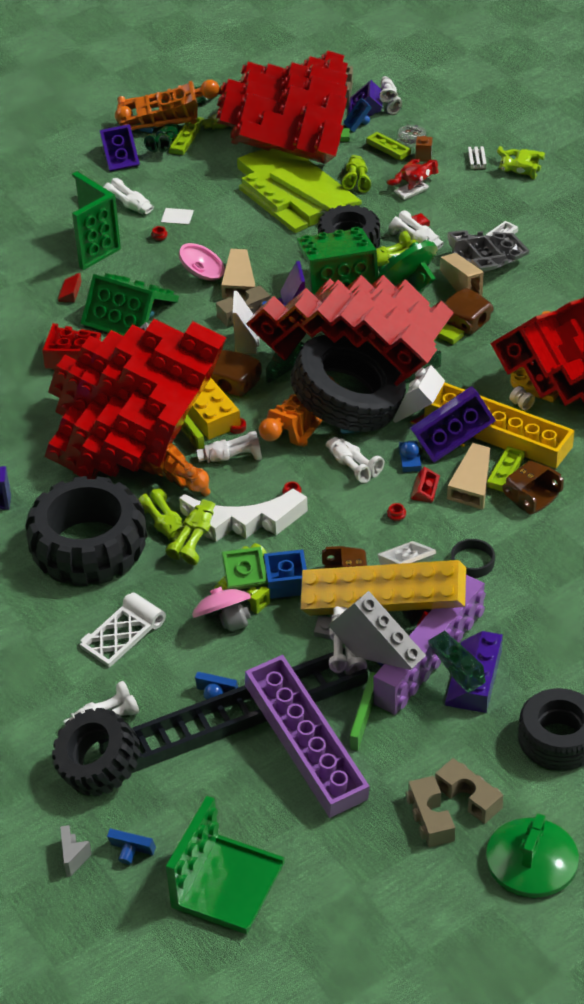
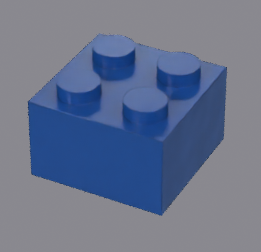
M303 549L264 554V565L268 581L267 588L270 589V599L300 596L302 590V571L307 570Z

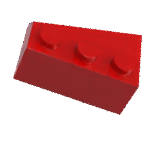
M52 323L42 350L45 368L55 370L56 365L64 355L77 360L80 349L89 336L101 341V333L84 329L75 331L70 326L60 328L58 324Z

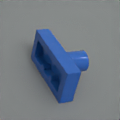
M360 98L343 123L351 131L355 132L360 123L367 125L370 122V117L367 114L372 107L364 99Z
M109 829L107 838L110 844L122 848L118 859L121 863L130 865L135 851L154 855L156 846L152 838Z

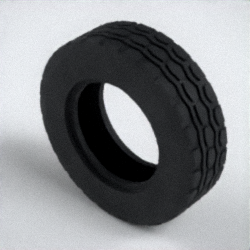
M325 334L308 340L301 348L290 376L291 386L295 395L308 411L328 424L349 431L369 432L387 426L393 420L406 393L405 380L399 385L394 384L401 372L372 344L364 342L357 348L345 336L335 343ZM325 371H336L350 375L362 382L370 390L371 394L347 390L330 379Z

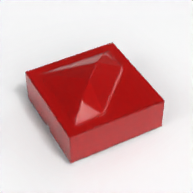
M422 213L412 216V219L421 226H430V221Z

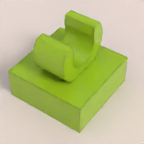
M264 585L258 590L252 587L247 591L251 595V598L247 600L251 603V611L258 614L270 603V589Z

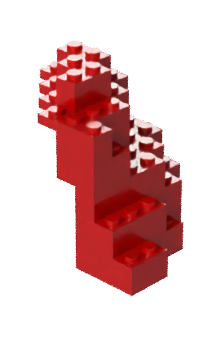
M327 50L321 55V58L309 56L301 65L291 62L286 68L269 63L266 66H262L248 61L241 68L240 74H243L241 80L228 79L220 86V97L217 103L219 109L216 114V118H218L217 123L233 128L230 134L232 144L237 145L241 142L267 151L273 148L323 164L328 163L337 154L343 130L341 123L348 99L345 98L348 86H345L348 77L346 74L348 63L343 62L345 55Z
M360 275L347 287L339 280L334 283L329 279L314 295L305 288L285 306L273 296L253 314L246 325L284 361L306 333L313 338L322 331L334 343L345 336L357 348L368 341L401 372L394 383L399 385L430 361L437 351L434 340L454 312L442 301L430 308V303L406 279L395 287L384 275L373 284H370Z
M584 297L571 301L555 311L535 316L490 343L508 375L522 368L525 369L540 398L548 396L557 390L565 406L581 398L584 402Z
M153 319L146 330L132 324L124 336L113 330L108 333L103 341L89 336L82 345L77 360L64 355L56 365L48 393L59 398L55 412L63 417L57 433L48 443L44 457L72 470L74 474L80 477L87 476V479H96L99 471L111 477L112 475L116 477L121 466L133 472H138L143 459L160 467L167 449L181 430L186 415L211 379L226 337L194 321L183 333L156 319Z

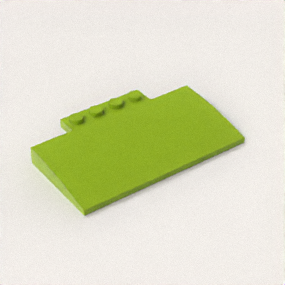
M273 148L270 151L262 149L237 158L238 169L246 175L242 177V184L277 212L290 208L308 222L309 227L317 224L326 210L271 179V172L283 168L345 205L355 206L362 204L359 198L343 188L341 184L306 158Z

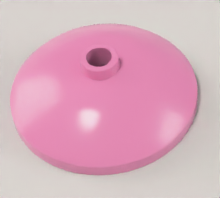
M194 243L184 244L180 248L178 253L179 259L184 268L193 276L207 281L218 280L223 276L225 272L223 262L208 248Z
M221 587L210 591L211 595L199 602L193 610L192 616L196 618L250 599L251 596L249 593L237 589L222 590Z

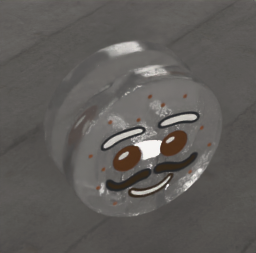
M405 125L398 130L397 142L414 151L416 150L417 136H426V131L418 125Z

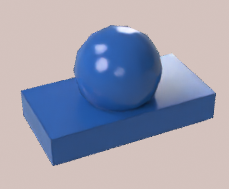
M417 441L399 442L402 471H420L421 461Z
M197 672L195 676L197 689L204 691L203 695L206 700L238 688L237 680L202 672Z

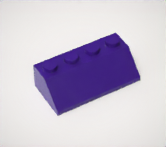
M471 386L410 427V429L435 463L496 420L479 393Z
M481 631L461 641L445 706L487 713L502 652L503 634Z

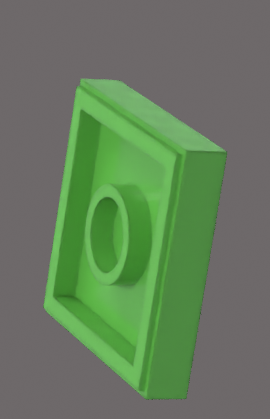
M261 547L222 552L227 589L238 590L268 585Z

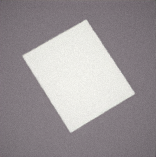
M166 208L161 222L189 224L194 210Z

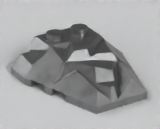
M467 230L448 232L447 235L449 245L452 248V254L457 253L484 273L529 254L527 247L514 233L493 232L492 236L483 235V231H478L477 235H470Z

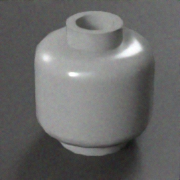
M241 603L222 608V613L219 614L224 629H228L231 632L247 627L248 619L251 618L248 607L243 608Z

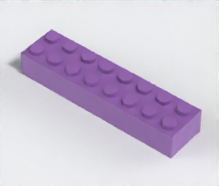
M466 575L465 607L432 609L409 635L426 656L411 670L384 664L374 675V705L394 715L406 706L408 699L417 693L419 686L429 679L430 673L440 666L442 659L451 653L453 646L461 641L463 634L472 628L474 621L478 617L480 618L485 610L483 603L486 596L484 592L485 583Z
M284 655L245 671V686L328 817L331 818L367 801L369 784Z

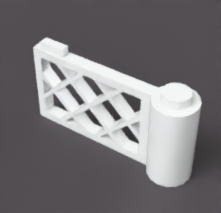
M133 592L125 596L121 608L92 634L88 633L80 640V647L110 668L152 628L158 629L165 621L166 613ZM123 614L129 617V621L118 622V619ZM141 625L143 627L140 631L132 632V626ZM129 627V632L118 633V628ZM114 628L115 634L103 635L106 629ZM129 638L126 644L118 645V639ZM115 639V645L103 647V641ZM100 641V647L91 648L89 646L92 642ZM115 651V654L110 659L103 656V652Z

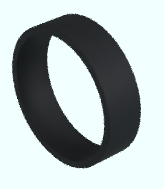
M465 539L455 544L452 548L451 560H455V555L465 549H479L491 557L492 560L483 567H466V575L472 578H479L492 571L495 562V552L487 542L479 539Z

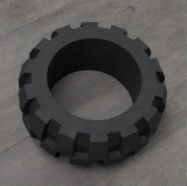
M87 476L75 477L71 482L64 483L61 481L51 486L50 492H42L35 500L25 524L28 548L32 554L33 561L45 574L48 573L52 579L61 583L72 581L74 586H88L89 582L96 581L102 584L112 581L113 576L116 574L122 576L132 568L134 561H138L146 545V521L144 509L139 499L129 488L120 482L113 484L109 478L97 476L96 479H87ZM85 522H101L113 526L108 532L89 539H71L60 535L69 527Z

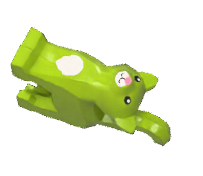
M499 146L497 149V153L502 157L499 165L502 171H513L518 174L529 175L531 179L535 180L537 177L536 171H540L542 167L539 165V160H544L545 158L544 152L527 149L504 151L502 146Z

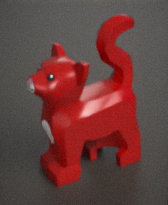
M413 159L403 166L394 179L388 180L387 184L390 186L397 185L403 179L409 183L408 190H411L430 175L439 173L437 160H429L427 163L420 165L417 164L420 162L419 159Z

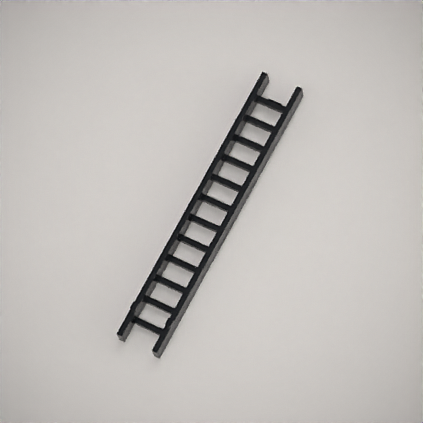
M344 647V648H343V655L346 656L345 647ZM334 652L291 667L302 684V678L312 674L315 676L320 686L307 690L315 703L367 683L368 671L363 669L350 675H346L343 671L336 673L339 679L326 683L320 671L330 668L329 659L334 655ZM244 685L135 726L132 729L137 734V738L145 753L141 754L140 752L139 759H136L137 766L135 770L132 769L131 773L266 722L267 719L260 709L249 712L244 700L252 698ZM237 703L244 715L230 720L224 708ZM218 711L224 723L210 727L204 715ZM198 718L205 730L191 735L185 723ZM179 725L185 738L171 743L165 730ZM159 733L165 745L151 750L145 738ZM109 739L98 741L101 755L106 751Z

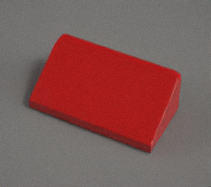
M80 273L65 279L58 302H75L82 282Z
M424 466L416 476L410 499L432 503L440 475Z

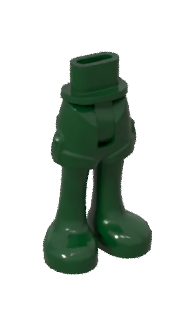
M166 124L157 131L156 137L148 134L144 138L145 147L153 153H156L158 148L161 153L166 152L178 135L179 125Z

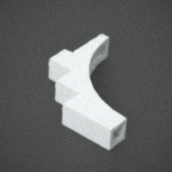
M291 489L280 497L256 505L241 507L215 505L210 529L204 536L217 542L233 530L236 534H240L247 539L261 527L277 535L308 511L307 497L295 489ZM184 494L179 498L180 511L183 515L189 516L190 512L201 501Z

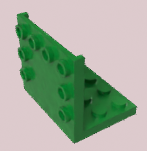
M76 171L72 173V177L76 181L79 210L73 212L72 217L79 268L85 270L119 251L121 243L115 194Z
M354 227L346 231L336 230L334 233L322 232L315 236L304 235L301 238H297V245L309 264L311 293L313 295L329 279L334 283L339 280L346 287L360 275L370 284L377 280V250L362 228Z
M105 273L104 276L93 274L80 324L106 332L113 330L124 336L132 324L141 327L146 322L148 323L154 299L178 302L179 296L175 295L173 290L159 288V286L152 284L148 287L144 285L145 282L139 280L131 282L129 277Z
M206 795L166 865L171 908L247 935L285 863V857L218 835V809H216L215 798Z

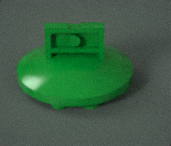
M428 239L422 243H412L409 249L403 251L398 256L395 254L388 259L389 263L379 269L380 273L377 279L384 275L394 286L399 285L406 279L421 294L436 279L428 265L437 254L438 247Z
M537 813L535 818L512 820L499 827L491 836L486 850L487 866L493 878L507 891L529 898L545 897L560 892L574 879L579 862L577 846L572 837L563 828L545 820V815Z

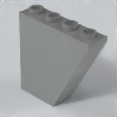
M369 591L328 625L356 657L411 670L426 656Z

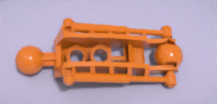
M209 79L204 81L201 87L197 89L194 88V83L189 81V83L183 86L179 85L177 88L167 89L165 92H156L129 99L120 96L117 98L118 105L114 116L120 126L130 124L131 130L162 127L166 124L188 122L196 124L198 113L196 98L204 96L207 99H213L219 94L220 88L216 81ZM159 107V110L152 111L151 109ZM136 108L137 115L135 116L132 111V109Z
M291 394L288 400L283 401L282 405H277L274 410L270 409L268 411L267 418L260 423L258 430L260 436L265 441L272 442L277 440L282 431L286 429L289 431L290 443L305 447L308 444V438L323 420L308 411L295 394Z
M172 443L167 449L160 467L143 459L140 467L143 471L153 475L157 474L161 477L165 476L170 482H175L182 488L187 487L192 491L201 492L203 496H208L211 492L208 488L209 475L207 472L188 463L185 460V456Z

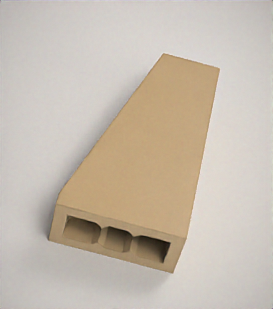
M230 249L221 284L222 299L229 297L233 299L234 291H238L243 300H246L245 291L255 287L248 251L246 249Z
M457 253L441 257L440 271L457 292L468 288L482 296L484 273L482 270Z
M472 443L448 484V500L484 509L490 460L489 447Z

